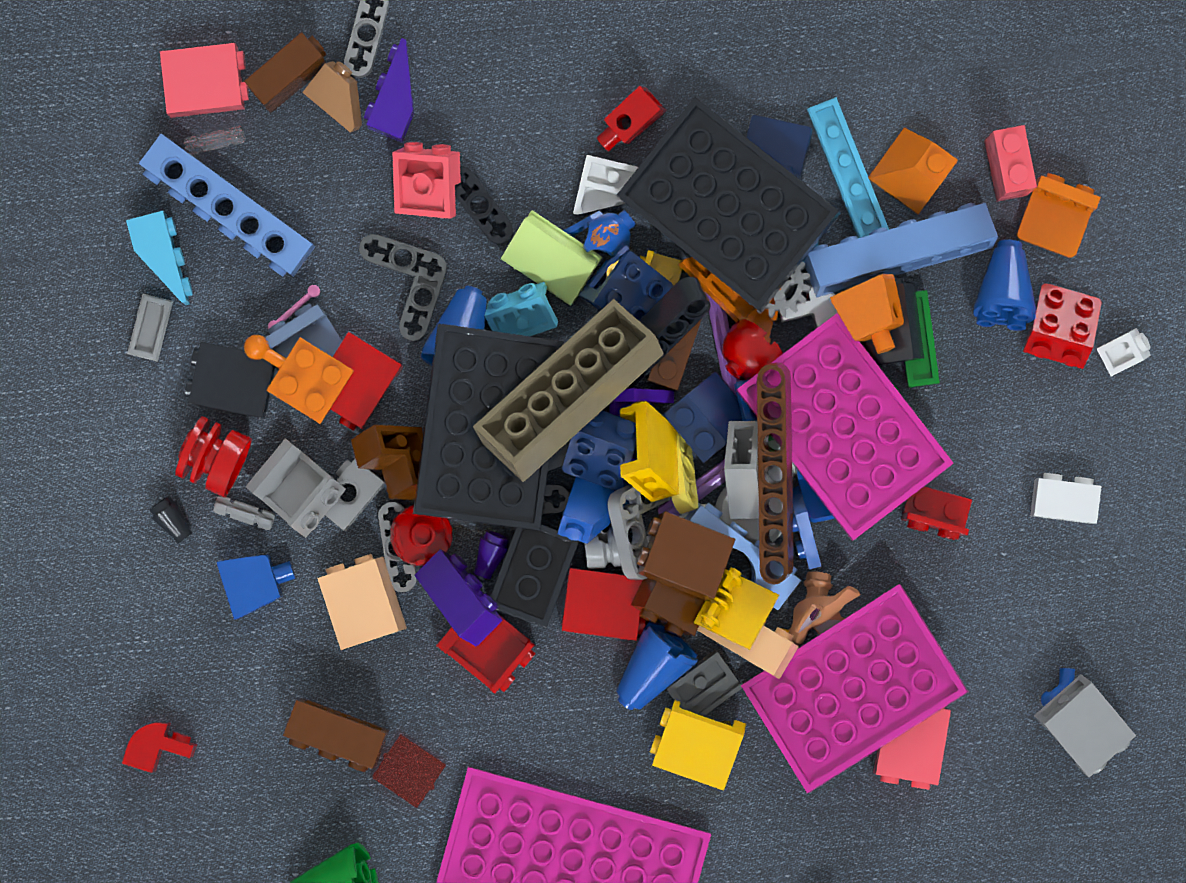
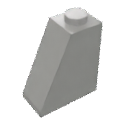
M729 421L724 471L730 519H759L758 421Z

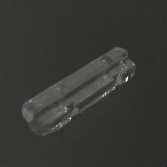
M241 126L229 128V131L222 129L200 134L198 138L196 136L186 137L183 143L185 151L192 155L200 153V150L206 152L228 147L230 143L233 145L244 143L245 134Z

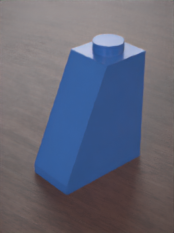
M576 477L557 534L588 544L611 523L608 499L614 490ZM626 480L624 481L623 487L629 485V483ZM626 500L623 506L626 504H630L629 500Z

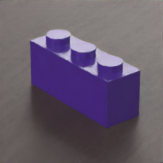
M440 549L414 576L457 635L477 647L503 621L496 612L498 605L490 596L481 592L480 589L483 587L481 582L471 573H467L465 570L467 564L459 555L454 553L451 556Z

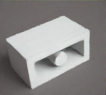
M1044 473L1043 478H1036L1034 480L1030 516L1097 524L1101 486L1093 485L1094 479L1075 477L1074 482L1062 481L1063 475Z

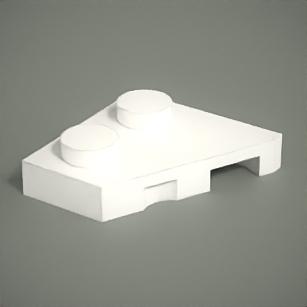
M587 155L573 214L579 215L625 204L616 195L638 167Z

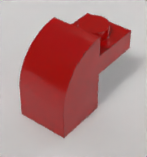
M169 722L151 723L133 734L127 745L122 764L153 773L157 770L163 750L191 758L194 756L197 744L191 743V737L185 734L173 732L172 736H169L168 732L171 725Z

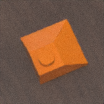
M903 128L868 178L918 215L957 163L958 159L934 142Z

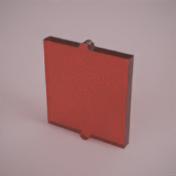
M401 734L390 751L383 754L384 760L372 778L418 808L428 791L435 788L434 782L446 764Z

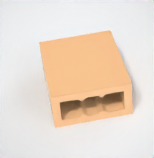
M372 554L354 559L355 566L345 569L342 563L325 569L327 575L317 578L341 650L407 629L384 557L374 559Z

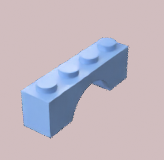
M698 502V508L690 511L685 519L735 538L733 548L743 552L750 562L752 571L751 581L779 594L773 606L779 610L801 581L794 575L798 569L793 567L791 575L780 584L774 585L764 581L760 574L759 540L753 544L745 538L748 533L745 529L734 521L730 525L720 519L723 513L709 502L705 507ZM775 560L770 562L771 572L774 575L782 576L784 572L783 565Z

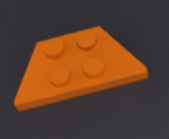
M693 257L679 262L678 265L690 277H696L704 291L736 323L740 322L741 319H747L767 332L764 339L770 344L771 338L769 336L773 321H776L779 311H775L773 318L769 317L768 309L759 314L755 307L749 305L744 298ZM774 298L769 303L775 304Z

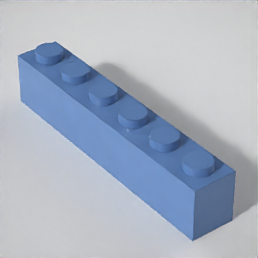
M968 203L959 207L954 212L947 214L945 211L936 212L930 215L928 219L918 222L915 219L907 220L897 228L890 230L879 228L865 237L857 238V236H850L833 246L828 247L827 244L818 245L806 256L805 268L807 273L810 274V282L817 298L852 288L881 274H893L895 276L991 249L998 235L986 203L979 205Z

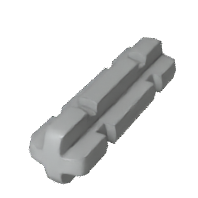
M220 495L217 497L214 504L215 513L226 516V513L230 514L229 518L250 525L257 523L259 528L265 530L272 528L275 520L273 512L264 509L260 512L258 507L237 500L233 503L230 502L231 498Z

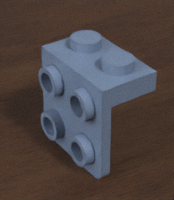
M310 303L294 313L296 318L286 324L282 320L269 328L268 332L270 335L265 337L270 348L285 358L288 357L300 337L333 357L342 342L322 308L318 304L312 307Z

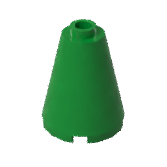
M358 842L348 845L296 877L291 883H378V877L375 868L369 870L366 860L371 859L365 847Z

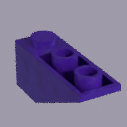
M401 38L399 45L393 44L387 61L391 62L387 74L381 73L375 89L379 91L375 103L370 101L364 119L368 120L366 124L368 129L403 143L415 113L408 44L406 39Z

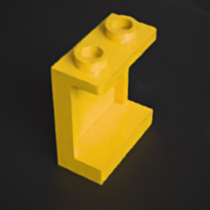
M647 401L635 402L631 406L621 408L620 417L636 423L637 460L620 465L621 477L650 502L678 495L679 478L676 429Z
M674 700L672 709L665 707L659 724L665 727L662 737L655 735L650 753L655 754L652 766L724 791L744 736L746 723L734 720L733 725L729 726L681 709L679 707L680 701Z

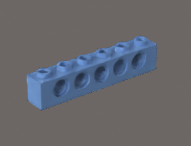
M163 134L159 135L139 162L145 169L142 175L156 185L160 181L164 182L170 187L167 192L182 204L185 199L195 205L194 213L207 222L210 218L216 220L221 224L218 228L220 232L231 240L238 236L246 242L243 246L246 251L257 259L261 254L271 261L268 267L282 277L286 273L294 277L315 248L311 242ZM176 163L181 164L183 167L182 175L177 179H170L167 174L168 168ZM198 182H205L208 185L207 194L200 198L194 197L192 192L194 185ZM224 200L233 202V211L227 216H221L218 213V205ZM250 218L258 220L259 227L255 233L245 234L243 232V224L246 220ZM273 237H281L284 240V247L280 252L272 253L268 250V242Z

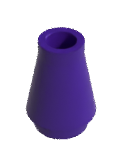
M486 530L485 535L480 536L477 561L473 573L480 577L491 579L495 569L509 549L507 545L510 539L497 532Z

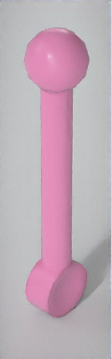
M317 285L309 286L306 295L276 321L272 320L268 323V329L282 320H287L310 298L318 297L320 295L319 287Z

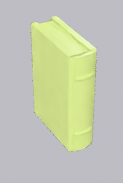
M532 210L528 217L523 220L501 260L537 284L545 282L549 292L571 306L591 277L602 256L593 250L586 252L583 248L584 244Z

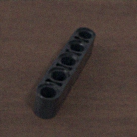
M686 277L678 281L640 320L656 336L664 354L626 389L634 388L710 310V301L696 277Z

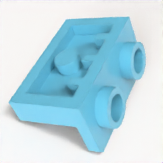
M545 282L538 284L529 283L522 286L518 291L509 294L500 293L492 297L488 302L484 315L492 331L532 336L556 328L558 319L545 296L547 291Z

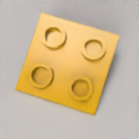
M730 567L729 570H724L715 598L709 601L705 600L694 623L750 650L775 605L779 594L741 577L740 571Z

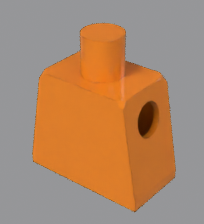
M893 274L878 275L830 297L832 304L855 341L872 339L877 354L895 348L889 331L902 326L904 319Z

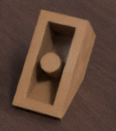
M334 61L328 62L322 66L302 93L350 133L359 130L362 126L357 81L350 76L352 71L339 61L336 63Z

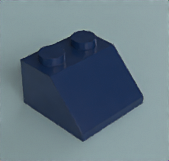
M714 372L663 414L703 463L727 444L729 421H743L736 394L717 372Z

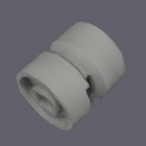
M609 526L607 532L602 530L588 544L585 543L588 570L606 568L608 563H612L614 567L621 566L612 526Z

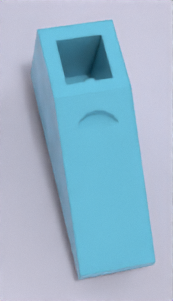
M159 211L126 220L134 251L183 304L189 305L188 296L193 295V290L189 278H183L180 266L185 265V260L181 247L175 248L173 236L177 235V230L173 217L168 218L165 212Z

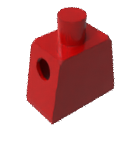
M639 86L604 119L608 127L596 138L608 152L621 140L625 144H630L667 110L646 87ZM626 116H629L631 119V126L627 129H624L622 126V120Z

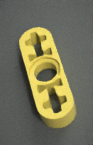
M676 431L679 494L671 497L676 510L680 514H684L698 508V495L692 449Z

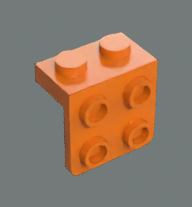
M1047 173L1046 177L1041 175L1036 180L1037 188L1031 193L1017 231V237L1027 243L1072 258L1077 254L1091 213L1097 209L1101 197L1094 195L1095 190L1090 187L1077 184L1075 188L1064 184V178Z

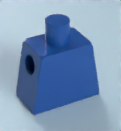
M270 555L216 562L234 619L242 618L283 597L279 584L296 579L291 561L273 566Z

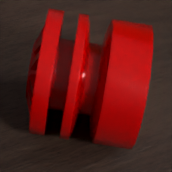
M201 416L194 428L189 431L182 444L175 475L184 479L190 469L193 468L189 482L196 484L203 473H206L208 476L205 489L226 497L243 467L252 438L231 430L223 441L220 439L222 425L216 422L208 433L211 420Z

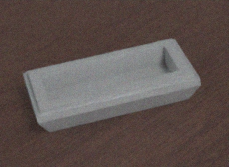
M147 294L142 295L127 354L158 362L173 301Z

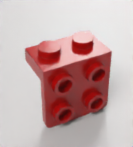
M1047 283L1043 284L1039 291L1036 319H1034L1025 341L1023 352L1083 369L1094 346L1102 304L1101 300L1097 297Z

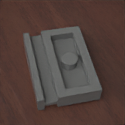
M715 649L666 689L674 700L680 701L679 707L681 709L705 716L741 690L742 687Z

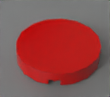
M414 505L402 509L394 518L390 529V542L395 553L404 562L413 566H424L440 549L447 553L452 543V527L448 518L413 514Z

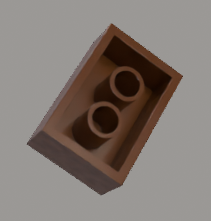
M299 698L294 704L283 736L290 738L288 744L303 750H306L309 746L319 749V756L333 761L341 757L349 760L347 766L366 772L368 768L373 769L377 766L390 730L308 699Z

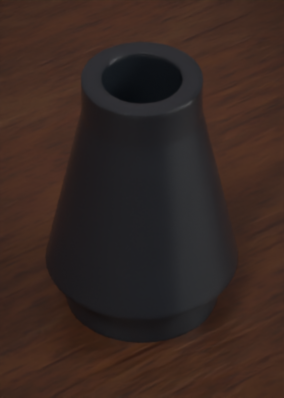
M170 495L149 509L153 515L151 519L174 538L177 544L193 533L188 527L177 500L173 501Z

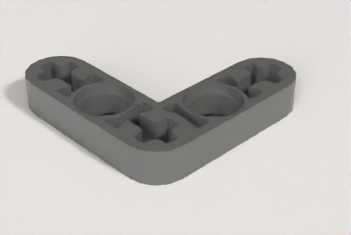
M376 234L367 235L359 245V251L364 260L414 277L400 320L399 329L402 336L408 341L416 342L422 340L428 332L447 274L445 260L436 253ZM375 240L378 241V246L381 249L388 251V244L394 245L389 253V263L383 262L386 256L380 253H375L374 257H369V251L365 249V246L367 244L372 245ZM400 250H407L412 254V262L407 267H399L394 261L396 253ZM418 254L424 255L421 261L427 264L437 260L438 266L442 268L441 272H435L433 277L428 276V270L420 266L418 273L413 272L417 265ZM420 289H427L432 293L431 303L424 307L417 305L414 300L416 292ZM410 307L419 312H428L427 318L420 315L418 325L422 327V331L415 332L414 336H410L409 330L405 328V324L412 323L415 313H409Z

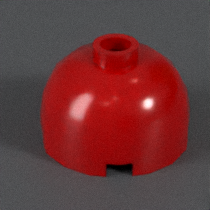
M741 319L740 322L738 321L731 327L723 340L722 352L727 363L725 365L727 371L737 379L742 377L750 380L759 373L761 368L771 364L783 352L775 341L770 345L764 339L767 332L747 319Z

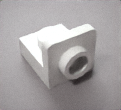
M1137 328L1097 348L1110 376L1151 356L1149 341L1143 333H1139Z

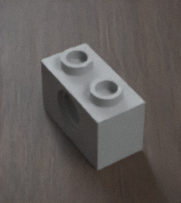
M356 458L352 462L347 459L335 473L339 476L336 481L342 486L345 484L355 486L357 491L355 499L345 502L340 497L338 502L325 514L343 531H347L385 485V482L370 469H358Z

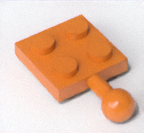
M252 335L244 343V351L249 358L254 360L263 358L279 368L278 373L266 391L319 424L322 423L354 372L351 368L301 337L287 358L269 348L268 341L261 335Z

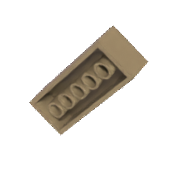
M613 299L479 420L473 428L482 444L524 482L664 353L656 336Z

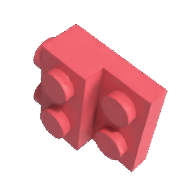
M421 142L405 143L403 148L392 152L394 212L396 214L448 219L455 217V185L461 183L460 152L451 151V146L446 144L433 145L432 149H423V143Z

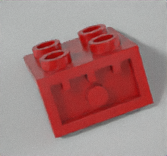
M924 486L906 500L901 520L908 521V528L928 532L930 527L938 530L937 536L959 540L960 536H968L969 529L965 528L972 499Z

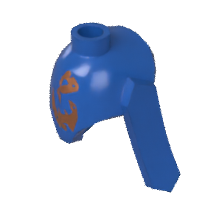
M625 210L618 215L616 213L603 214L597 211L563 230L574 238L588 227V235L583 245L586 252L601 250L612 257L606 260L597 273L587 282V285L594 289L602 286L606 280L608 267L619 261L624 253L629 250L631 240L630 229L636 224Z

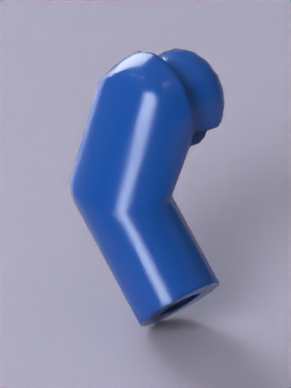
M1059 669V685L1051 690V692L1045 691L1042 694L1041 703L1043 706L1048 704L1075 680V669Z

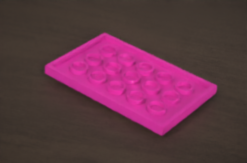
M838 313L772 362L784 364L791 374L792 463L852 541L954 464L863 345L852 338ZM770 369L767 373V380L771 385L779 386L781 375L778 371ZM758 374L736 390L756 417ZM774 401L768 404L767 409L770 416L779 418L782 412L780 405ZM771 433L770 435L781 448L782 440L780 436Z
M901 584L797 649L780 679L764 670L741 685L807 793L812 792L969 692Z

